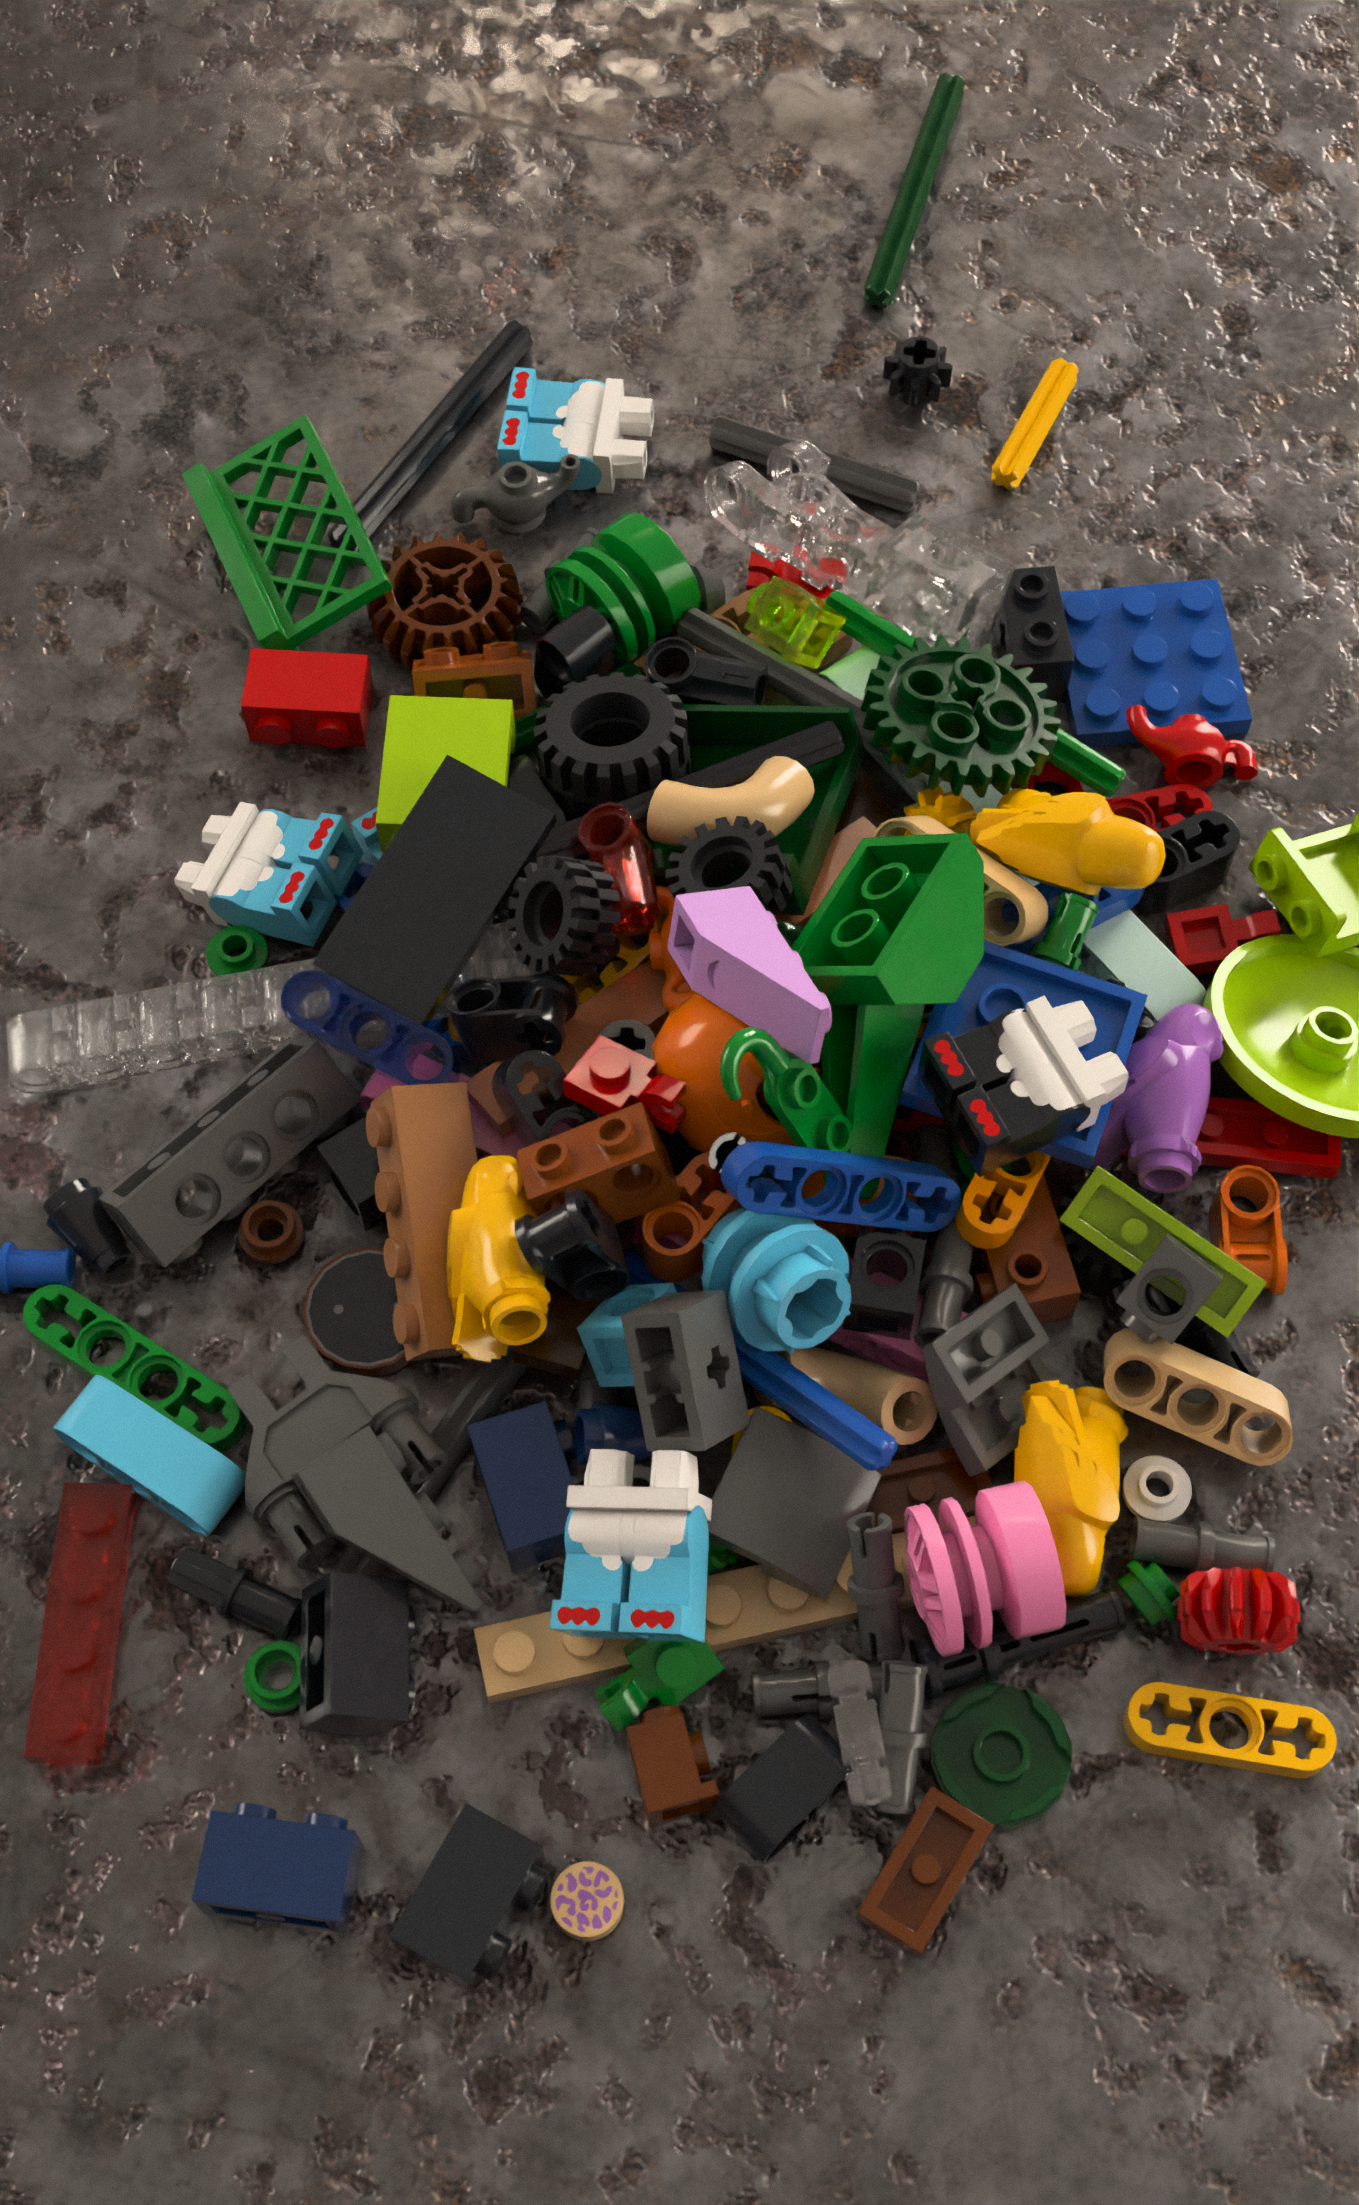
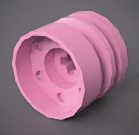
M1024 1480L979 1490L975 1503L976 1525L970 1526L958 1501L952 1497L941 1499L938 1505V1523L931 1509L926 1504L906 1508L904 1513V1530L906 1538L905 1565L916 1609L927 1625L932 1641L942 1657L962 1652L964 1649V1628L971 1642L978 1649L988 1647L992 1642V1611L995 1610L998 1611L1009 1634L1016 1640L1059 1630L1066 1623L1064 1582L1056 1546L1041 1502L1031 1484Z

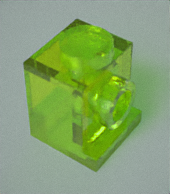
M773 575L769 583L760 584L751 593L747 602V611L751 615L744 628L780 652V656L787 661L818 669L847 618L797 583Z

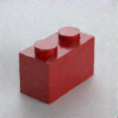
M251 648L241 702L249 740L262 741L270 745H283L286 743L319 744L334 749L345 746L366 747L374 696L369 657L365 654Z

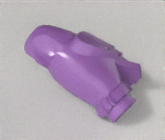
M1197 1004L1175 1006L1154 1024L1142 1040L1131 1045L1124 1066L1128 1071L1129 1079L1125 1091L1113 1100L1094 1160L1090 1167L1091 1169L1096 1168L1098 1165L1104 1169L1130 1147L1128 1151V1168L1133 1174L1138 1176L1139 1184L1145 1189L1158 1193H1173L1184 1190L1191 1184L1192 1175L1198 1171V1166L1201 1165L1202 1160L1200 1151L1195 1143L1205 1119L1211 1088L1210 1065L1213 1061L1219 1059L1224 1051L1221 1024L1208 1009Z

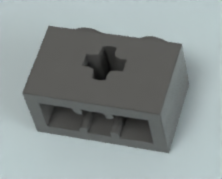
M725 1290L667 1293L621 1315L647 1451H705L750 1425Z

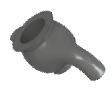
M567 454L561 458L560 469L552 473L540 471L519 461L506 463L484 485L467 486L457 491L451 502L452 516L458 523H468L474 518L475 510L487 508L492 514L495 524L502 530L514 534L532 531L543 523L546 516V506L575 482L580 471V459L574 454Z

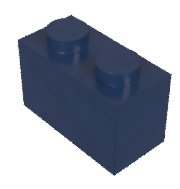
M545 1400L467 1425L473 1453L511 1572L565 1555V1526L571 1509L566 1507L568 1485H584V1481L573 1484L566 1461L575 1459L576 1456L573 1440L565 1419L553 1422Z
M235 1803L232 1813L211 1810L192 1896V1902L203 1913L347 1934L364 1845L355 1830L347 1829L348 1821L346 1819L329 1814L307 1813L305 1814L304 1823L276 1820V1810L251 1803Z

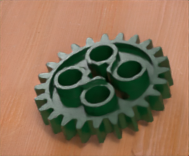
M938 635L934 647H930L925 641L917 637L914 639L911 651L897 644L895 645L892 657L882 655L877 668L871 669L864 691L861 711L866 712L863 728L875 731L871 743L872 746L877 748L890 747L886 762L888 764H895L905 761L909 764L905 777L911 779L921 772L929 775L928 788L932 790L941 781L950 782L954 796L960 795L964 785H971L977 796L984 798L989 784L1002 795H1006L1012 781L1024 788L1027 786L1031 774L1041 775L1045 763L1050 760L1058 740L1056 734L1061 720L1053 717L1057 702L1044 699L1048 688L1046 683H1029L1033 672L1032 668L1026 667L1014 670L1011 667L1014 655L1009 653L996 659L991 656L992 647L988 643L983 645L979 651L971 650L967 637L960 639L958 647H950L943 635Z

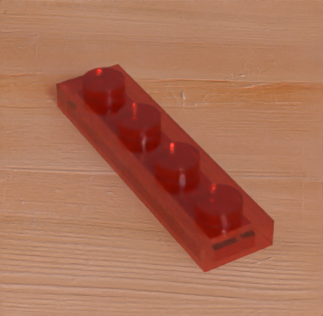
M64 1482L24 1751V1758L29 1763L101 1766L137 1492L132 1484Z

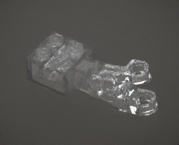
M796 440L774 448L767 459V474H772L774 480L771 482L742 460L714 467L707 472L703 491L710 512L753 552L772 563L780 558L802 571L803 581L819 590L828 586L835 591L846 594L914 638H921L930 647H934L938 635H943L950 647H958L962 637H967L971 650L979 651L983 645L989 644L1015 568L918 513H915L894 529L862 511L826 478L831 459L807 440ZM792 458L796 461L800 471L793 474L791 467ZM728 480L732 482L736 490L737 504H735L729 494Z

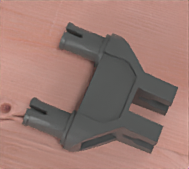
M303 1333L281 1350L308 1386L307 1390L278 1410L266 1391L259 1386L250 1373L227 1389L254 1427L245 1478L247 1510L255 1522L266 1526L271 1525L293 1556L295 1564L301 1569L309 1568L319 1562L306 1543V1538H309L324 1557L332 1552L336 1542L332 1536L327 1534L290 1475L367 1426H370L376 1437L383 1432L390 1436L406 1461L407 1467L404 1468V1471L407 1473L409 1481L414 1485L424 1483L431 1478L418 1460L417 1456L419 1454L424 1455L436 1473L440 1472L448 1461L447 1454L439 1448L417 1418L419 1414V1401L412 1391L404 1386L383 1379L332 1371Z

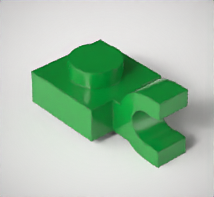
M636 1638V1640H633L623 1648L626 1658L633 1667L606 1683L595 1693L602 1703L599 1706L601 1713L618 1733L640 1715L648 1704V1700L655 1695L663 1706L677 1705L725 1668L720 1657L706 1639L705 1643L651 1641Z

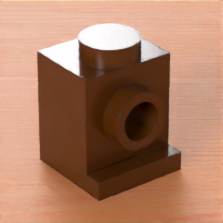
M676 1705L658 1707L637 1717L639 1724L626 1727L628 1747L649 1828L713 1811V1806L719 1799V1792L716 1780L703 1783L700 1781V1776L711 1774L710 1763L701 1731L688 1734L683 1713H680L679 1707Z

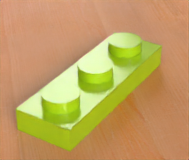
M1099 1165L1059 1219L1135 1274L1167 1233L1223 1274V1280L1195 1316L1227 1338L1267 1284L1258 1275ZM1160 1275L1149 1281L1151 1285L1178 1304L1182 1305L1185 1301V1288L1177 1278L1170 1275Z

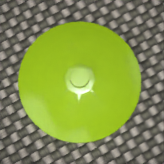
M1296 934L1266 936L1236 948L1219 965L1203 1001V1007L1208 1009L1221 1024L1224 1051L1218 1061L1229 1076L1244 1091L1278 1115L1318 1132L1359 1139V949L1350 947L1315 959Z

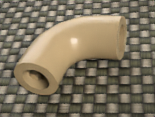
M774 756L765 760L749 779L731 787L705 788L665 779L658 785L650 801L647 814L648 836L652 841L679 847L678 842L685 835L692 841L696 840L698 835L695 828L704 823L708 831L716 829L715 819L726 817L730 826H733L736 816H745L751 825L755 820L764 823L767 831L771 830L776 837L793 824L813 800L815 791L813 779L807 769L799 762L784 756Z
M816 1347L795 1349L793 1354L787 1350L774 1351L888 1432L900 1445H911L922 1440L931 1431L935 1423L937 1407L930 1385L917 1377L869 1361ZM753 1387L756 1398L761 1404L783 1409Z

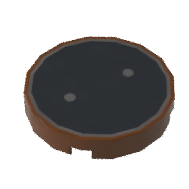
M366 1247L342 1253L321 1267L307 1288L302 1313L309 1341L324 1360L330 1362L332 1367L342 1373L377 1377L397 1372L411 1362L406 1361L404 1344H399L394 1334L393 1311L394 1307L398 1304L395 1278H390L386 1272L384 1249Z

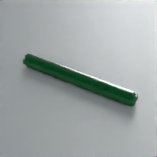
M946 72L938 77L864 286L865 293L863 299L868 306L876 305L883 309L892 302L964 94L965 81L960 75L952 76Z

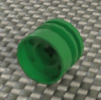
M626 512L599 532L591 540V547L580 546L568 559L561 560L546 573L545 587L551 606L560 622L582 605L593 607L606 619L616 638L613 670L632 662L637 658V654L641 655L654 644L655 636H666L678 626V623L689 608L699 609L701 596L697 580L686 557L666 532L655 522L639 513Z

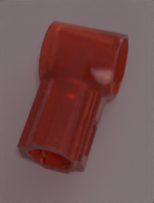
M612 802L599 804L589 810L582 818L578 827V838L588 852L590 861L604 867L603 872L610 873L615 881L609 890L618 891L620 902L612 905V912H619L621 915L620 924L612 923L610 932L613 934L627 933L635 936L653 929L656 919L663 915L651 867L654 860V850L626 807L620 803Z

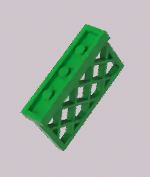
M306 414L212 472H209L200 462L182 473L257 640L265 649L300 651L298 645L393 589L317 431ZM303 439L306 440L308 446L300 466L281 463L288 448ZM251 471L260 473L252 495L234 492L231 483ZM276 476L294 478L285 501L267 498ZM309 481L328 485L319 507L301 504ZM262 510L280 513L271 536L254 534L253 532ZM295 516L314 519L305 542L286 539ZM329 522L348 526L340 548L320 545ZM357 546H358L360 552H356V551H355V549H356ZM281 552L300 555L291 578L275 576L272 573ZM315 558L334 561L325 585L306 581ZM349 564L368 567L372 575L370 579L353 589L340 588ZM300 594L320 597L315 611L296 623L292 614Z

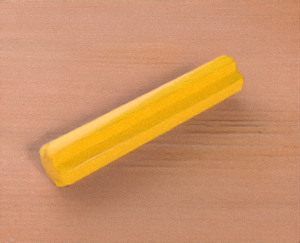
M1057 358L1050 363L992 466L991 480L996 486L1003 485L1007 490H1013L1019 486L1077 382L1076 375L1079 370L1074 362L1067 363L1064 359Z

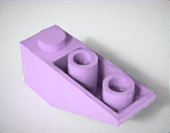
M744 886L676 895L667 949L690 988L750 1027L765 1030L777 1040L780 1046L808 1064L819 1063L824 1034L830 1030L832 1024V1011L829 1000L823 992L818 991L805 971L800 955L796 951H792L778 930L773 914L765 910L752 888Z

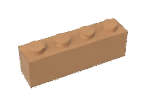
M466 1082L391 1086L370 1102L371 1108L368 1109L366 1115V1134L369 1144L377 1148L380 1172L375 1179V1199L379 1210L386 1213L389 1235L384 1244V1264L389 1277L395 1278L398 1304L394 1307L393 1311L394 1334L398 1343L404 1344L406 1361L462 1356L463 1354L455 1351L456 1347L452 1345L455 1319L447 1287V1243L450 1214L453 1210L461 1208L468 1174L471 1168L478 1162Z

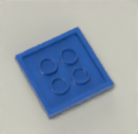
M1218 579L1060 592L1074 656L1073 669L1065 698L1072 737L1088 747L1140 743L1132 734L1126 721V709L1132 705L1144 706L1147 711L1148 720L1157 727L1172 725L1173 721L1182 715L1198 714L1203 716L1208 723L1215 726L1223 735L1248 733L1252 716Z
M984 941V956L956 1003L934 1004L903 1086L899 1104L944 1119L917 1073L923 1041L946 1031H949L952 1038L987 1025L996 1017L1006 1012L1025 1009L1028 1002L1044 995L1052 1008L1082 1000L1093 1016L1097 1028L1094 1041L1078 1048L1085 1061L1111 1051L1117 1054L1125 1066L1148 995ZM1113 1100L1100 1107L1094 1125L1078 1132L1075 1129L1070 1134L1036 1151L1090 1169Z

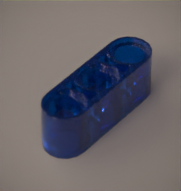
M301 971L293 975L284 985L281 993V1007L286 1017L312 1039L318 1040L327 1047L400 1086L458 1082L461 1074L460 1061L449 1043L434 1031L319 971ZM320 990L329 992L330 1004L322 1016L316 1019L302 1017L301 1005L308 994ZM373 1020L386 1023L387 1034L380 1046L367 1050L358 1048L356 1037L363 1024ZM428 1050L443 1053L444 1065L442 1071L436 1077L430 1080L414 1078L412 1066L419 1054Z

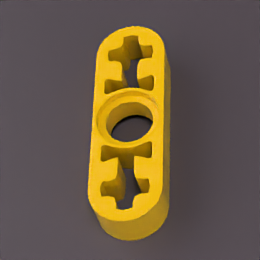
M1164 1682L1148 1683L1140 1687L1130 1699L1123 1715V1726L1127 1737L1137 1748L1144 1752L1298 1779L1308 1778L1317 1774L1332 1759L1337 1744L1336 1733L1331 1722L1325 1715L1311 1707ZM1153 1702H1159L1164 1704L1163 1711L1165 1716L1186 1721L1192 1713L1191 1706L1200 1708V1713L1194 1724L1195 1742L1186 1740L1191 1726L1175 1723L1169 1724L1162 1735L1152 1733L1151 1721L1140 1718L1139 1713L1147 1712ZM1219 1712H1231L1238 1715L1245 1722L1248 1729L1246 1745L1238 1749H1228L1219 1745L1210 1733L1209 1723L1211 1717ZM1263 1718L1271 1721L1267 1731L1268 1735L1286 1737L1298 1725L1305 1728L1306 1739L1316 1742L1318 1748H1313L1304 1759L1296 1757L1295 1745L1272 1740L1266 1747V1754L1259 1753L1258 1748L1263 1740L1265 1729Z

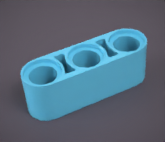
M94 1375L52 1428L53 1432L75 1452L204 1537L210 1536L245 1489L246 1473L230 1459L100 1375Z

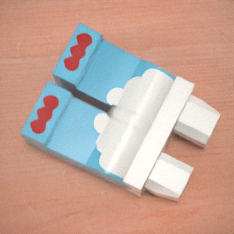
M513 368L506 403L507 410L504 412L497 447L500 469L506 463L519 461L540 471L552 473L560 469V461L563 456L574 454L580 459V471L575 482L567 490H587L596 486V493L613 494L616 478L644 479L647 465L646 441L623 439V435L652 436L654 424L653 399L624 396L623 379L607 378L606 384L593 379H581L574 383L537 380L536 369Z
M240 802L232 816H210L202 830L201 841L210 854L205 864L194 861L184 862L174 878V883L184 899L203 906L216 925L230 927L231 925L247 926L255 929L260 934L314 946L337 904L333 895H342L364 852L343 815L321 812L317 821L294 818L274 809L259 811L255 804ZM329 856L339 857L338 866L334 871L327 862ZM302 904L313 906L312 913L307 920L300 911Z
M591 1449L584 1476V1485H568L566 1507L571 1509L565 1526L566 1559L561 1600H553L549 1629L582 1638L628 1640L639 1638L651 1641L705 1643L709 1548L707 1521H711L712 1499L698 1493L697 1457L681 1450L653 1451L650 1487H633L635 1455L627 1451L615 1449Z

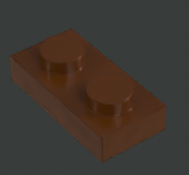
M954 1447L891 1461V1464L885 1470H875L882 1476L867 1512L875 1513V1527L878 1526V1515L880 1513L890 1516L893 1525L892 1534L905 1531L904 1513L906 1508L919 1504H926L931 1509L938 1523V1505L941 1499L949 1497L958 1501L966 1517L975 1516L976 1496L979 1490L992 1488V1483L988 1470L969 1477Z
M931 1786L857 1911L856 1918L919 1958L994 1825Z

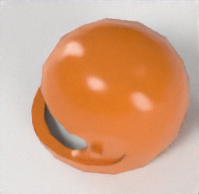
M697 992L670 1012L652 1045L653 1061L657 1062V1075L666 1074L686 1083V1092L677 1102L686 1107V1117L677 1127L678 1131L691 1148L704 1153L710 1151L712 1144L720 1136L731 1132L739 1134V1138L743 1136L748 1142L763 1141L797 1146L782 1123L769 1116L759 1104L756 1092L763 1091L765 1078L761 1066L751 1052L743 1055L737 1071L742 1097L738 1101H732L728 1097L722 1086L720 1076L721 1055L725 1044L733 1034L750 1026ZM813 1067L822 1080V1069Z

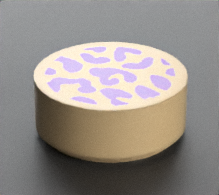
M585 1861L573 1864L561 1872L553 1884L550 1896L551 1910L557 1925L568 1936L580 1941L601 1939L610 1934L622 1918L624 1894L621 1883L609 1868L600 1863Z

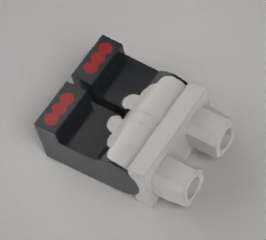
M1044 995L1028 1002L1025 1009L1006 1012L996 1017L987 1025L952 1038L949 1031H946L923 1041L917 1073L945 1121L952 1119L950 1129L979 1177L1057 1141L1075 1129L1078 1132L1094 1125L1100 1107L1125 1091L1129 1075L1117 1054L1109 1051L1085 1061L1078 1049L1083 1045L1093 1042L1097 1031L1094 1018L1082 1000L1052 1008Z

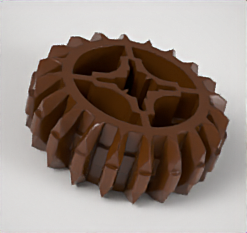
M436 531L433 541L423 543L414 535L411 549L406 550L394 546L392 561H380L393 589L367 604L368 618L372 621L374 637L377 639L378 644H384V649L388 653L390 660L401 657L402 663L405 664L408 671L412 670L413 660L424 659L423 651L438 647L459 648V655L483 653L482 646L485 644L512 642L514 638L513 631L520 629L522 613L519 605L523 603L522 588L518 584L517 573L513 569V564L505 563V557L502 556L500 548L488 551V547L485 545L482 537L467 544L461 531L453 540H444L440 533ZM413 595H415V597L411 599L412 605L406 610L402 611L407 601ZM486 597L488 601L478 613L475 612L478 609V602Z

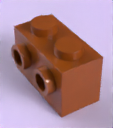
M510 641L485 644L482 646L483 653L459 655V648L438 647L423 651L424 659L413 660L414 695L512 700L514 719L516 720L536 710L530 649L519 650L518 643Z
M1042 1174L1010 1239L1004 1245L993 1249H983L974 1246L972 1252L978 1274H974L972 1277L977 1306L980 1307L1000 1291L1016 1283L1040 1324L1072 1318L1081 1294L1045 1177ZM993 1190L984 1209L981 1211L979 1219L984 1223L992 1224L1005 1196Z

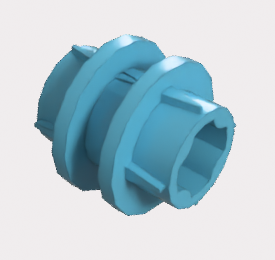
M742 1207L728 1213L714 1226L707 1239L702 1240L704 1244L702 1253L704 1269L701 1277L703 1291L725 1290L731 1325L738 1335L753 1347L765 1352L787 1350L792 1354L795 1349L811 1348L827 1340L838 1330L845 1317L851 1313L849 1311L852 1298L851 1286L848 1282L850 1277L848 1254L837 1237L829 1231L816 1226L812 1219L755 1213Z

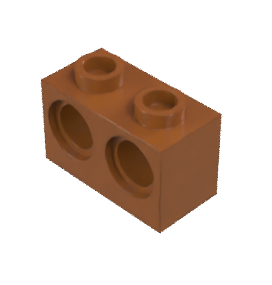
M642 1101L516 1151L527 1200L537 1217L565 1204L566 1195L578 1189L584 1191L602 1211L610 1214L615 1221V1225L681 1199L668 1151Z

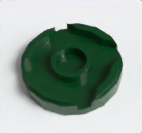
M985 1683L962 1691L941 1711L929 1740V1770L937 1790L994 1825L993 1829L1015 1830L1039 1821L1060 1800L1071 1773L1072 1742L1061 1716L1040 1695L1025 1688L1022 1691L1016 1687L1005 1686L1006 1683Z

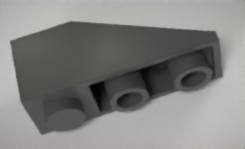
M367 1426L290 1475L328 1535L463 1610L476 1611L483 1606L482 1601L475 1592V1589L482 1585L479 1574L460 1549L451 1555L437 1533V1530L445 1526L440 1513L424 1491H420L416 1495L412 1494L399 1473L407 1467L406 1461L386 1432L376 1437L370 1426Z

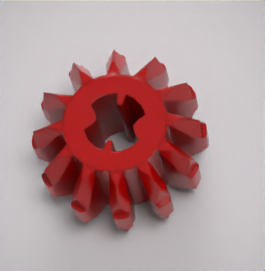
M1235 1566L1232 1569H1220L1212 1567L1209 1571H1195L1180 1583V1599H1177V1622L1181 1623V1639L1199 1651H1214L1216 1654L1229 1653L1242 1656L1244 1654L1265 1655L1267 1652H1282L1297 1641V1624H1300V1601H1296V1584L1279 1572H1264L1261 1568L1241 1569Z

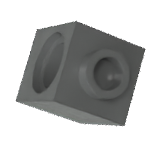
M1167 1233L1118 1296L1116 1303L1126 1310L1119 1319L1137 1335L1151 1344L1154 1343L1158 1336H1161L1172 1345L1221 1283L1223 1274ZM1160 1275H1170L1177 1278L1185 1288V1301L1179 1308L1170 1312H1163L1153 1308L1145 1294L1146 1285L1150 1280Z

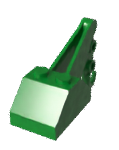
M967 833L870 837L861 840L791 947L792 951H796L800 955L805 971L818 991L823 992L827 996L831 1006L832 1024L830 1030L824 1034L821 1049L822 1080L811 1064L782 1048L777 1040L763 1029L747 1027L733 1034L725 1044L721 1055L720 1076L722 1086L732 1101H738L742 1097L737 1071L743 1055L751 1052L763 1071L765 1078L763 1084L765 1100L797 1146L884 1157L925 1005L956 1003L984 956V861ZM824 1170V1181L826 1185L828 1180V1171ZM880 1177L868 1181L859 1193V1199H868L874 1195L878 1188Z

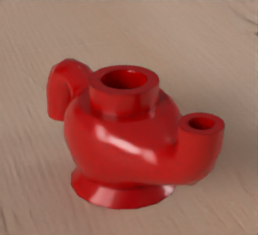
M1132 705L1126 709V721L1132 734L1166 768L1164 778L1169 785L1190 784L1204 789L1221 779L1224 773L1223 765L1232 766L1234 768V776L1239 780H1250L1257 776V759L1252 748L1243 741L1225 740L1223 734L1215 726L1208 723L1203 716L1186 714L1175 719L1172 725L1157 727L1148 720L1147 711L1144 706Z

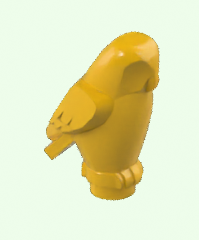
M1012 789L1000 799L996 809L983 808L982 812L978 813L976 820H973L970 825V839L974 846L997 862L1007 865L1009 868L1036 882L1088 895H1097L1101 887L1121 890L1145 888L1154 883L1160 875L1166 857L1164 841L1154 830L1129 818L1115 815L1105 796L1097 793L1071 792L1051 796L1050 793L1032 789Z
M491 1155L480 1159L468 1174L461 1208L453 1210L449 1220L447 1287L455 1319L452 1345L456 1347L455 1351L463 1354L462 1358L481 1363H491V1359H501V1356H506L508 1345H523L534 1341L542 1335L547 1326V1304L551 1298L550 1293L544 1287L546 1276L538 1274L529 1265L515 1235L514 1224L516 1219L526 1214L532 1215L535 1218L537 1215L527 1200L519 1162L513 1156Z
M1059 1380L1031 1384L1030 1389L1024 1391L1025 1395L1021 1396L1026 1422L1020 1426L1018 1447L1015 1448L1014 1482L1026 1481L1031 1484L1038 1496L1058 1553L1065 1597L1075 1598L1087 1595L1096 1588L1104 1555L1105 1536L1110 1526L1118 1520L1120 1511L1118 1500L1120 1486L1119 1444L1127 1437L1129 1428L1125 1425L1123 1419L1125 1409L1111 1401L1104 1389L1086 1386L1073 1390L1069 1388L1068 1384H1060Z

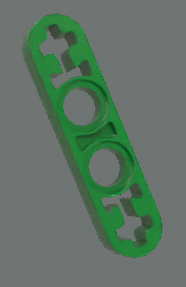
M49 1284L37 1289L29 1296L23 1308V1320L33 1340L40 1347L90 1380L94 1375L107 1378L220 1453L230 1450L240 1441L244 1433L245 1419L241 1408L227 1389L72 1288L62 1284ZM49 1309L55 1313L65 1310L73 1325L80 1329L76 1340L71 1331L59 1323L53 1322L48 1326L43 1315ZM106 1337L122 1339L125 1342V1352L116 1363L109 1366H98L90 1361V1351L99 1340ZM157 1371L174 1373L178 1377L177 1387L168 1398L152 1401L142 1395V1385L145 1379L152 1373ZM191 1397H193L196 1406L208 1414L215 1415L223 1408L222 1414L226 1425L221 1430L215 1426H210L202 1433L203 1426L198 1416L186 1407Z

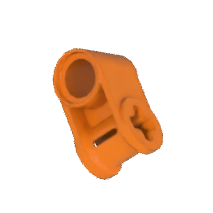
M1253 1165L1237 1166L1226 1174L1210 1204L1211 1244L1265 1280L1267 1284L1263 1289H1267L1270 1295L1281 1296L1284 1294L1287 1283L1288 1256L1286 1243L1282 1235L1278 1184L1273 1176L1261 1167ZM1241 1196L1249 1199L1256 1206L1257 1212L1241 1211L1231 1202L1230 1197Z

